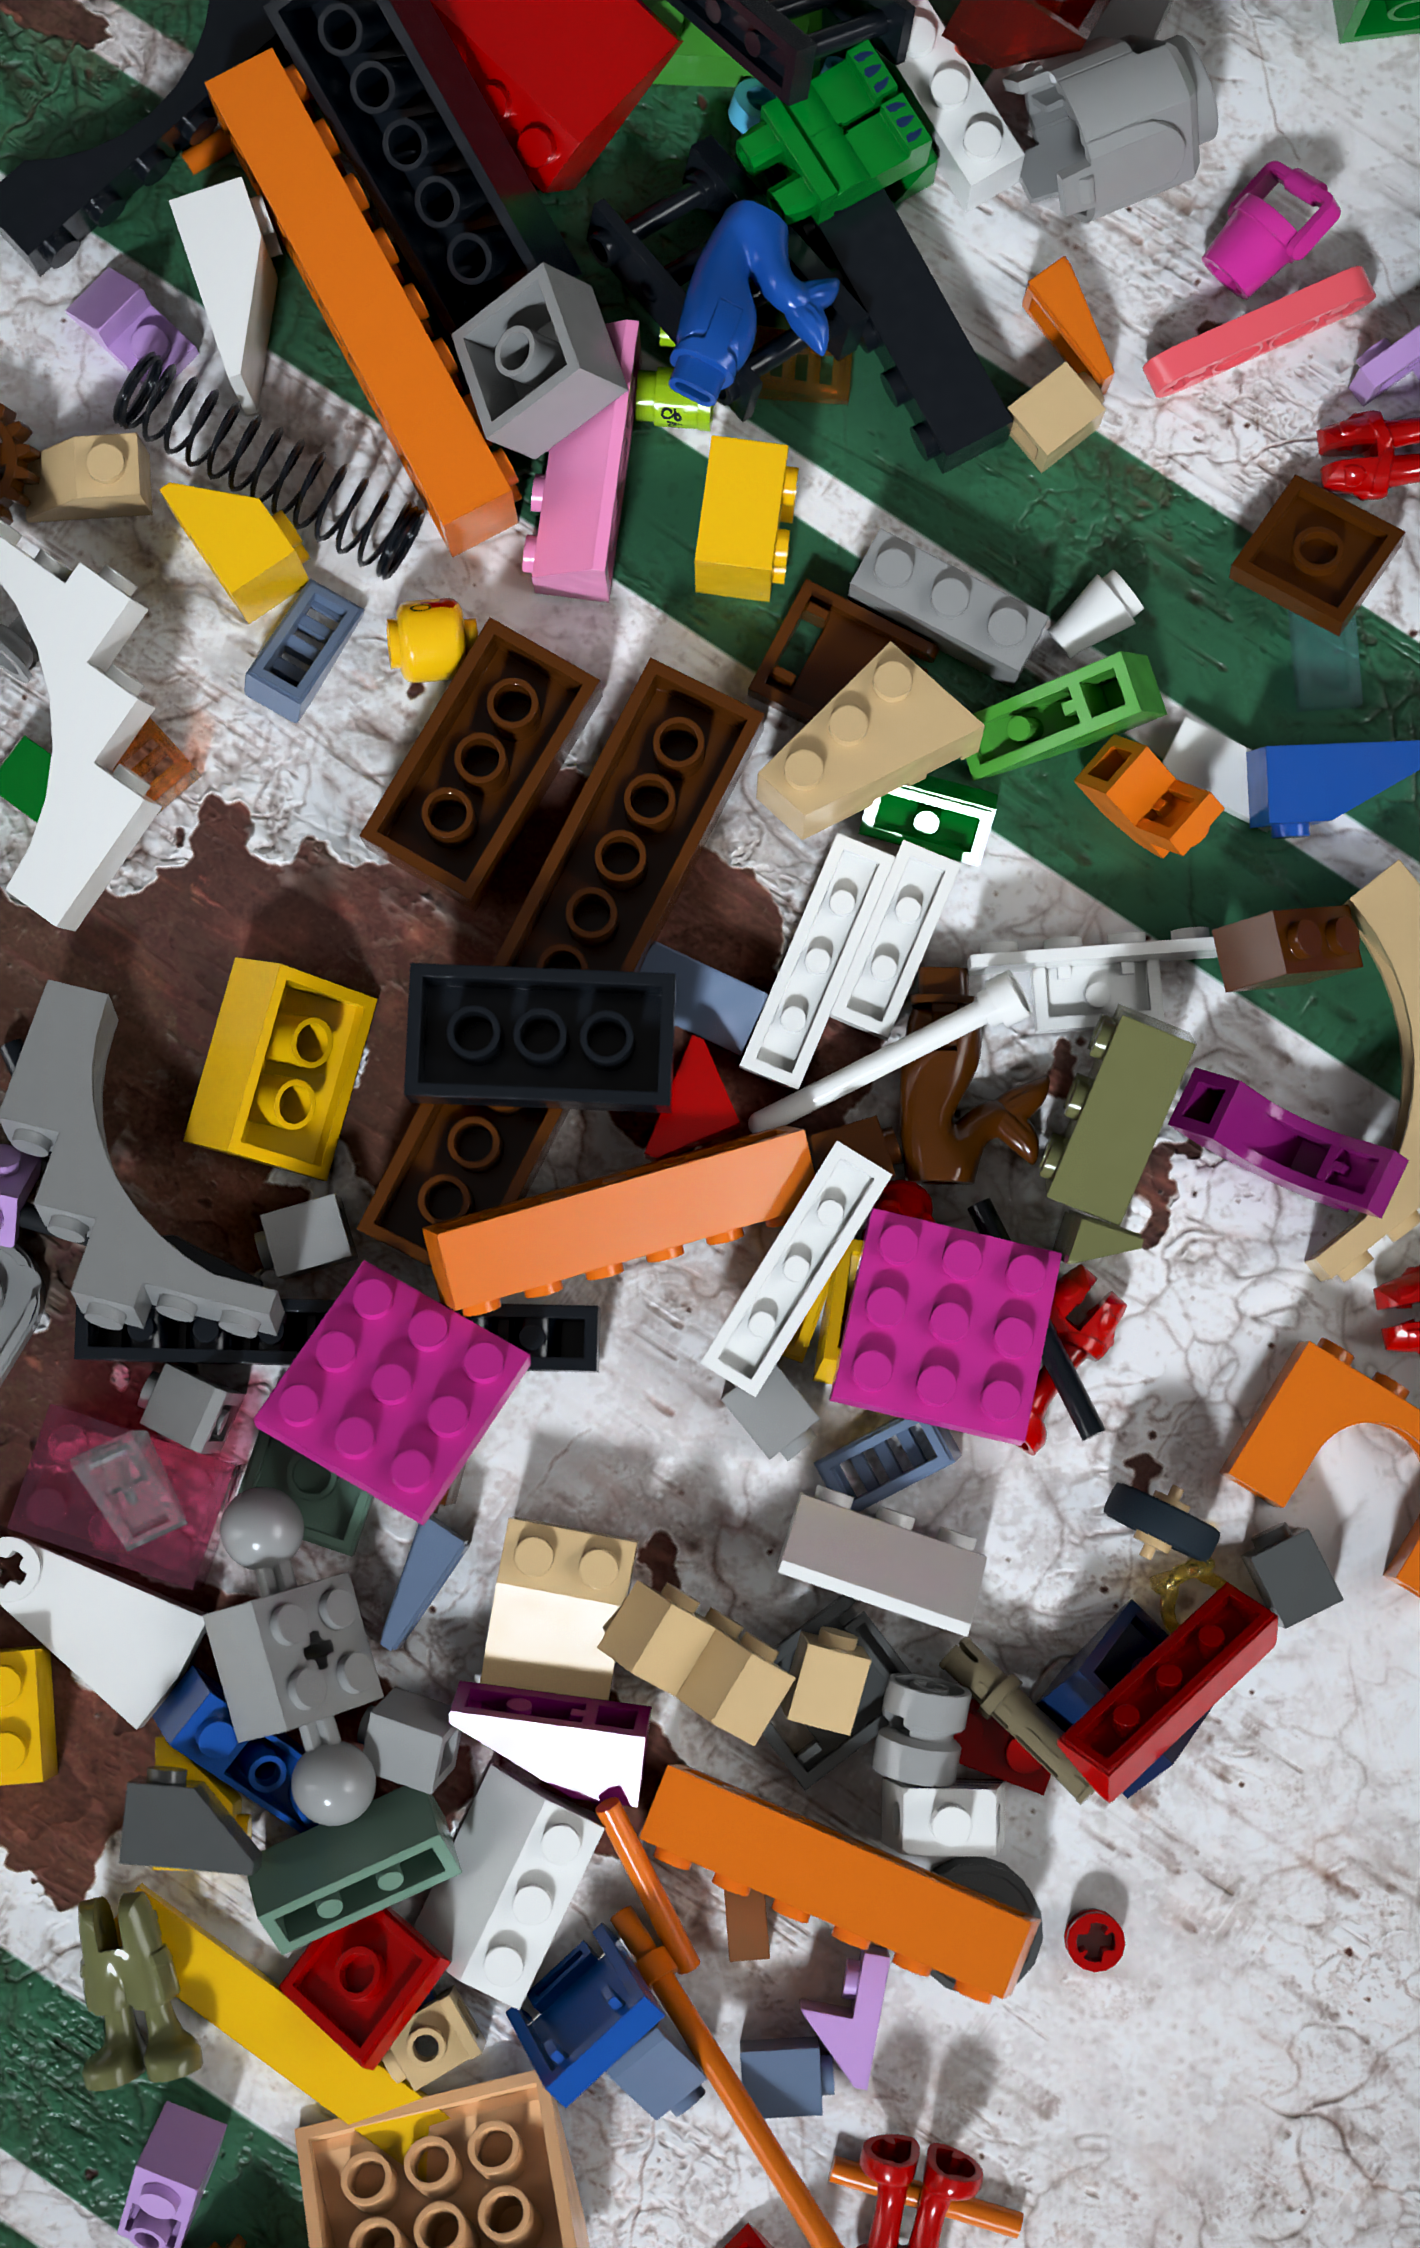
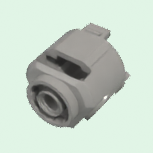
M1132 34L1119 39L1100 36L1036 63H1028L1022 70L1002 78L1006 91L1020 95L1025 94L1028 119L1036 146L1024 152L1025 157L1019 178L1029 203H1035L1059 195L1060 210L1065 217L1073 215L1084 223L1192 180L1200 164L1199 145L1213 140L1218 131L1217 104L1209 76L1194 47L1186 38L1180 35L1163 41Z

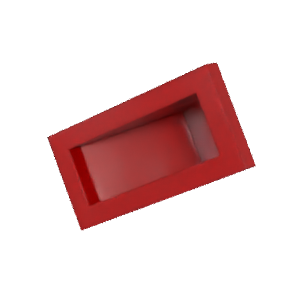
M692 1035L673 1080L672 1112L660 1113L644 1152L645 1159L652 1162L676 1156L740 1128L739 1119L705 1040L695 1035Z

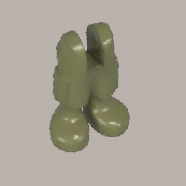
M144 1891L126 1892L120 1898L118 1922L123 1945L120 1947L118 1945L113 1913L107 1899L101 1896L79 1902L78 1926L83 1957L80 1961V1977L83 1979L85 2002L89 2012H93L96 2016H104L105 2020L104 2045L86 2060L82 2071L85 2087L89 2091H105L123 2086L138 2078L145 2071L147 2072L148 2080L151 2082L173 2081L188 2076L203 2066L200 2044L193 2035L183 2029L171 2004V2000L174 1999L176 1994H179L181 1989L172 1960L173 1956L167 1944L162 1942L157 1912L153 1910ZM133 2008L138 2011L144 2010L148 2029L147 2045L140 2033Z

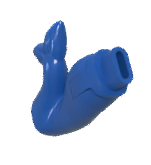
M741 200L729 206L706 242L696 262L688 285L676 334V346L670 355V363L674 367L669 380L671 389L707 407L714 406L721 389L730 387L734 382L736 372L743 367L754 345L757 331V312L751 294L749 278L755 283L768 302L784 313L792 330L815 353L824 356L828 347L829 324L824 310L835 301L839 292L840 281L838 278L800 281L793 274L790 267L788 251L789 230L787 224L774 211L755 201Z

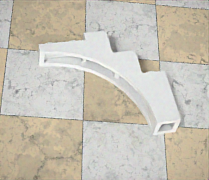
M0 519V584L15 602L37 647L50 698L52 754L46 798L30 846L5 890L55 927L76 931L162 808V806L145 795L152 786L145 779L120 763L114 772L112 771L155 710V707L138 696L144 685L115 664L111 665L149 609L131 597L138 586L107 564H105L100 573L95 572L81 562L72 571L42 549L33 558L16 546L23 535Z

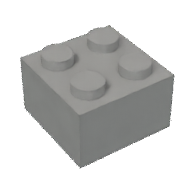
M544 262L451 334L486 440L535 460L629 390L592 286Z

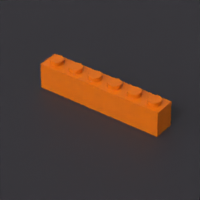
M783 1125L422 1227L440 1302L455 1311L462 1309L463 1316H476L499 1309L502 1306L500 1298L524 1291L525 1298L542 1297L562 1290V1280L585 1273L587 1280L608 1278L624 1271L623 1262L642 1256H646L647 1262L673 1259L685 1253L683 1244L706 1238L708 1245L731 1242L744 1236L743 1227L765 1221L766 1227L784 1226L815 1177L805 1129Z
M685 1764L667 1765L639 1836V1839L656 1846L653 1857L668 1865L689 1871L693 1862L715 1872L712 1883L729 1892L748 1897L750 1890L754 1889L774 1898L771 1909L777 1913L802 1923H808L810 1916H815L834 1925L831 1935L836 1939L863 1950H868L871 1942L895 1952L892 1962L897 1966L924 1977H929L932 1969L956 1979L953 1987L955 1991L984 2004H991L993 1996L1003 2000L1013 1994L1041 1921L1038 1917Z

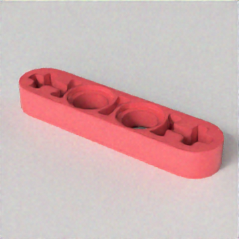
M1363 266L1351 267L1179 343L1151 358L1142 368L1156 398L1166 397L1354 314L1371 303L1376 298V293Z

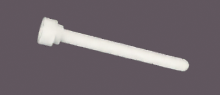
M1006 970L985 981V989L976 993V1001L753 1113L748 1121L750 1131L757 1133L787 1125L988 1023L992 1027L1004 1023L1009 1028L1032 1016L1030 1005L1019 982L1010 970Z

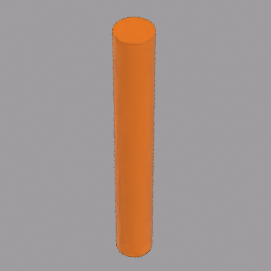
M611 1797L597 1805L595 1811L603 1827H605V1831L663 1946H665L679 1968L677 1973L682 1975L695 1970L700 1964V1959L619 1798Z
M834 2156L828 2176L829 2182L877 2196V2182L865 2175L859 2162ZM913 2179L910 2183L905 2205L918 2208L923 2185L922 2181ZM973 2197L969 2200L952 2201L945 2217L1017 2239L1022 2227L1024 2213Z

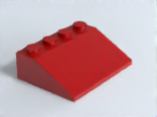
M430 0L529 179L543 193L576 188L683 43V40L641 0Z

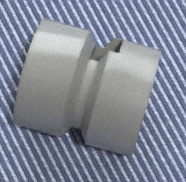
M894 1673L889 1675L881 1711L889 1720V1725L882 1727L877 1732L871 1764L873 1770L883 1776L908 1784L925 1787L952 1786L956 1780L962 1749L960 1744L954 1739V1734L962 1732L966 1728L972 1696L971 1691L960 1684L933 1676L913 1673Z

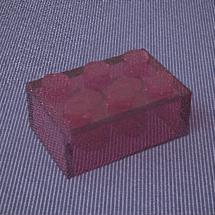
M50 1404L7 1528L191 1590L205 1586L221 1539L220 1524L222 1515L231 1500L235 1498L246 1464L213 1453L200 1454L171 1439L66 1404Z

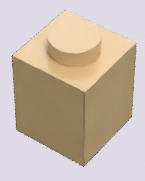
M1066 361L1007 407V411L1014 421L1010 436L1037 469L1043 473L1100 427L1106 411L1102 404L1105 401L1104 395L1096 382L1087 373L1080 372L1077 375Z
M821 1627L819 1635L801 1631L789 1672L795 1677V1680L780 1704L787 1720L848 1736L851 1735L871 1664V1659L865 1649L857 1645V1636L831 1627Z

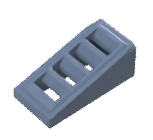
M310 578L246 672L244 693L249 698L289 721L298 723L363 617L364 609ZM312 608L338 622L339 625L335 631L307 616L306 614L309 609ZM299 630L325 646L322 650H319L294 634ZM286 652L309 665L310 668L306 672L281 658L282 654Z
M896 1417L814 1462V1465L826 1487L854 1497L851 1510L860 1512L955 1463L962 1454L949 1429ZM920 1423L936 1455L929 1459H926L910 1427ZM895 1435L913 1466L904 1472L887 1442V1439ZM873 1447L890 1479L882 1484L879 1483L863 1453ZM848 1459L851 1460L867 1490L866 1493L858 1497L840 1466L841 1463Z
M433 1515L429 1517L424 1526L418 1524L381 1634L380 1644L389 1651L397 1650L403 1646L470 1547L468 1539Z

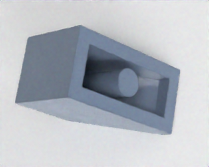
M662 2007L661 2009L665 2016L606 2071L610 2078L656 2121L669 2110H671L675 2117H678L690 2109L706 2093L701 2084L708 2079L671 2018Z

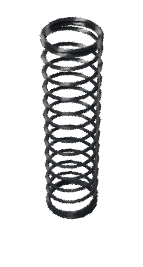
M155 352L145 354L131 370L117 396L112 414L115 424L119 423L120 427L124 429H132L142 423V435L146 442L156 441L164 435V449L167 454H175L185 448V460L189 467L198 466L207 460V474L210 480L220 478L229 471L228 485L231 492L240 491L251 483L250 497H255L260 473L278 446L283 435V427H278L271 435L253 472L241 484L235 487L234 476L237 464L262 422L261 414L256 415L249 423L233 458L222 470L213 474L212 465L217 447L224 440L241 409L240 401L232 404L227 411L210 448L196 461H191L194 438L213 411L219 398V390L211 391L196 416L190 434L178 446L170 449L169 439L172 427L191 400L196 390L198 379L195 376L188 380L174 404L168 422L155 435L149 436L148 423L150 415L169 389L176 374V365H169L161 375L163 366L161 355L156 356ZM149 369L147 377L139 393L137 394L133 403L128 408L129 401L133 395L135 388L139 384L143 375ZM148 402L145 412L135 420ZM304 439L296 443L283 466L279 478L259 498L263 503L272 496L271 510L273 514L278 512L277 501L284 480L304 449ZM321 452L311 466L301 489L282 511L286 514L294 507L292 521L296 530L307 527L316 519L314 536L317 542L329 539L338 530L335 545L338 554L348 553L360 542L357 553V561L360 567L370 565L381 554L377 563L376 574L377 577L382 576V580L389 579L396 572L415 541L425 517L424 510H419L418 506L412 507L411 502H407L387 537L376 551L363 562V552L374 522L390 497V489L383 492L369 520L350 544L341 549L346 525L353 509L369 484V478L364 477L361 480L345 512L333 527L320 537V527L328 503L348 470L347 464L339 468L322 502L304 522L299 524L298 517L305 494L326 460V452Z

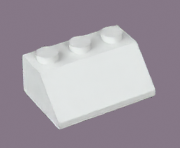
M820 1485L817 1486L814 1496L800 1493L776 1564L778 1573L966 1637L968 1636L988 1558L984 1554L973 1551L977 1541L976 1538L944 1527H940L937 1538L912 1530L916 1518L882 1506L878 1507L875 1517L851 1510L854 1497Z
M491 1763L453 1843L462 1873L432 1887L413 1928L451 1961L445 1970L460 1982L520 2010L605 1827H603L596 1813Z

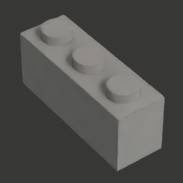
M881 528L850 582L848 594L849 601L930 641L940 651L1011 688H1014L1049 618L1048 615Z

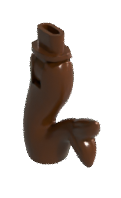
M919 968L918 994L910 996L912 1011L908 1018L905 1036L976 1001L977 997L969 996L968 968ZM981 1027L902 1066L900 1076V1125L905 1180L920 1185L974 1184L984 1147L988 1141L999 1138L1030 1165H1034L1039 1154V1139L1030 1118L1042 1106L1047 1097L1050 1086L1049 1076H1043L1012 1088L995 1100L983 1102L967 1112L957 1122L952 1123L956 1108L968 1089L980 1061L982 1046Z

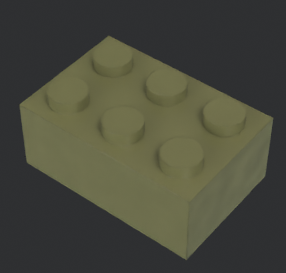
M1118 1004L1113 1017L1101 1014L1088 1045L1089 1055L1094 1057L1095 1061L1088 1076L1077 1072L1063 1105L1065 1109L1064 1116L1070 1118L1064 1135L1056 1132L1051 1133L1038 1167L1041 1168L1039 1176L1045 1178L1046 1197L1120 1227L1197 1045L1190 1032L1121 1004Z

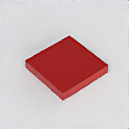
M389 1906L310 1942L278 1989L362 2068L374 2071L448 1968L451 1961Z

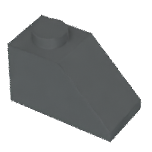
M148 1766L147 1776L139 1775L127 1782L119 1864L252 1876L261 1868L262 1852L204 1781L186 1780L187 1769L171 1766Z

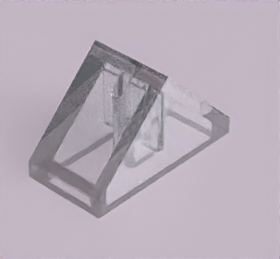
M131 1430L70 1459L72 1469L127 1552L188 1524L185 1513L148 1431Z

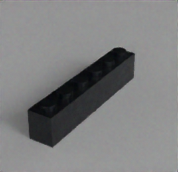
M779 163L765 170L772 187L787 178ZM883 188L843 210L834 212L833 217L817 225L812 215L795 222L794 226L799 236L808 246L813 244L817 246L828 269L869 314L859 345L866 354L875 351L885 369L884 372L880 373L883 387L895 407L905 405L915 423L914 426L910 427V433L923 459L929 461L934 458L942 474L1007 441L1014 421L885 189Z

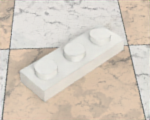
M903 840L830 1012V1018L888 1041L961 868V863Z

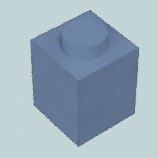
M817 2036L740 2040L742 2084L764 2119L823 2115L822 2096L835 2095L833 2058L831 2054L820 2055Z

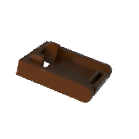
M806 579L748 687V696L807 725L890 641L908 657L912 654L929 663L934 662L939 653V648L930 641ZM803 619L823 631L796 681L795 674L778 666ZM919 666L921 669H923V670L928 674V671H929V670H927V669H925V668Z

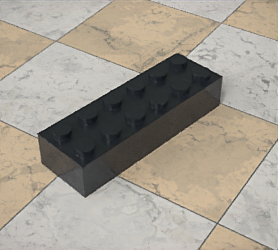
M271 0L263 6L268 18L452 343L451 334L542 262L575 278L583 274L430 0Z

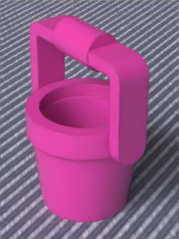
M1271 161L1257 173L1228 208L1229 220L1206 250L1201 260L1209 272L1236 296L1247 300L1287 263L1303 259L1339 219L1341 208L1333 195L1328 192L1325 183L1300 168L1291 169L1279 161ZM1278 183L1284 185L1285 190L1310 206L1319 207L1298 232L1278 211L1263 200Z

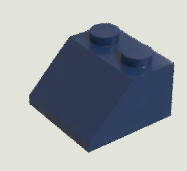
M1131 1599L1064 1666L1037 1701L1036 1705L1066 1732L1169 1635ZM1213 1706L1122 1792L1127 1799L1175 1763Z

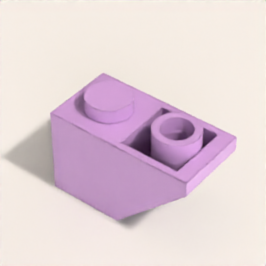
M166 2101L136 2164L117 2234L130 2239L138 2248H182L218 2158L227 2125Z

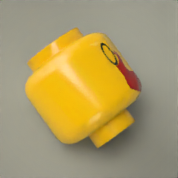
M452 598L405 601L399 605L396 618L386 619L390 668H400L402 676L410 683L452 680L478 637L476 619H464L461 606Z

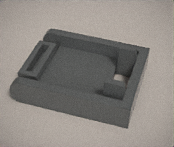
M843 1594L774 1647L780 1652L774 1663L789 1673L801 1631L819 1635L821 1627H831L857 1636V1645L862 1646L871 1659L850 1736L805 1724L815 1739L797 1753H794L771 1722H769L762 1735L805 1791L877 1736L879 1729L889 1725V1720L881 1712L888 1676L894 1673H911L865 1611L861 1612L844 1626L841 1624L837 1617L848 1611L856 1602V1599Z

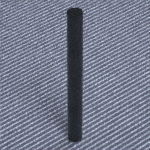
M990 1198L977 1202L967 1209L980 1234L1011 1241ZM1049 1318L1042 1361L1082 1441H1086L1104 1432L1106 1429Z

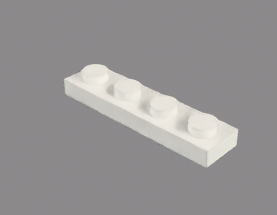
M840 833L836 834L741 1060L740 1069L795 1092L799 1090L830 1017V1012L895 861V856Z
M836 1141L700 1364L756 1398L893 1174L841 1142Z

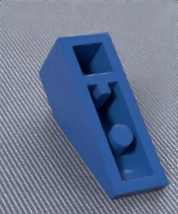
M1420 740L1264 746L1246 752L1250 828L1271 827L1272 839L1309 837L1311 825L1332 821L1419 771Z

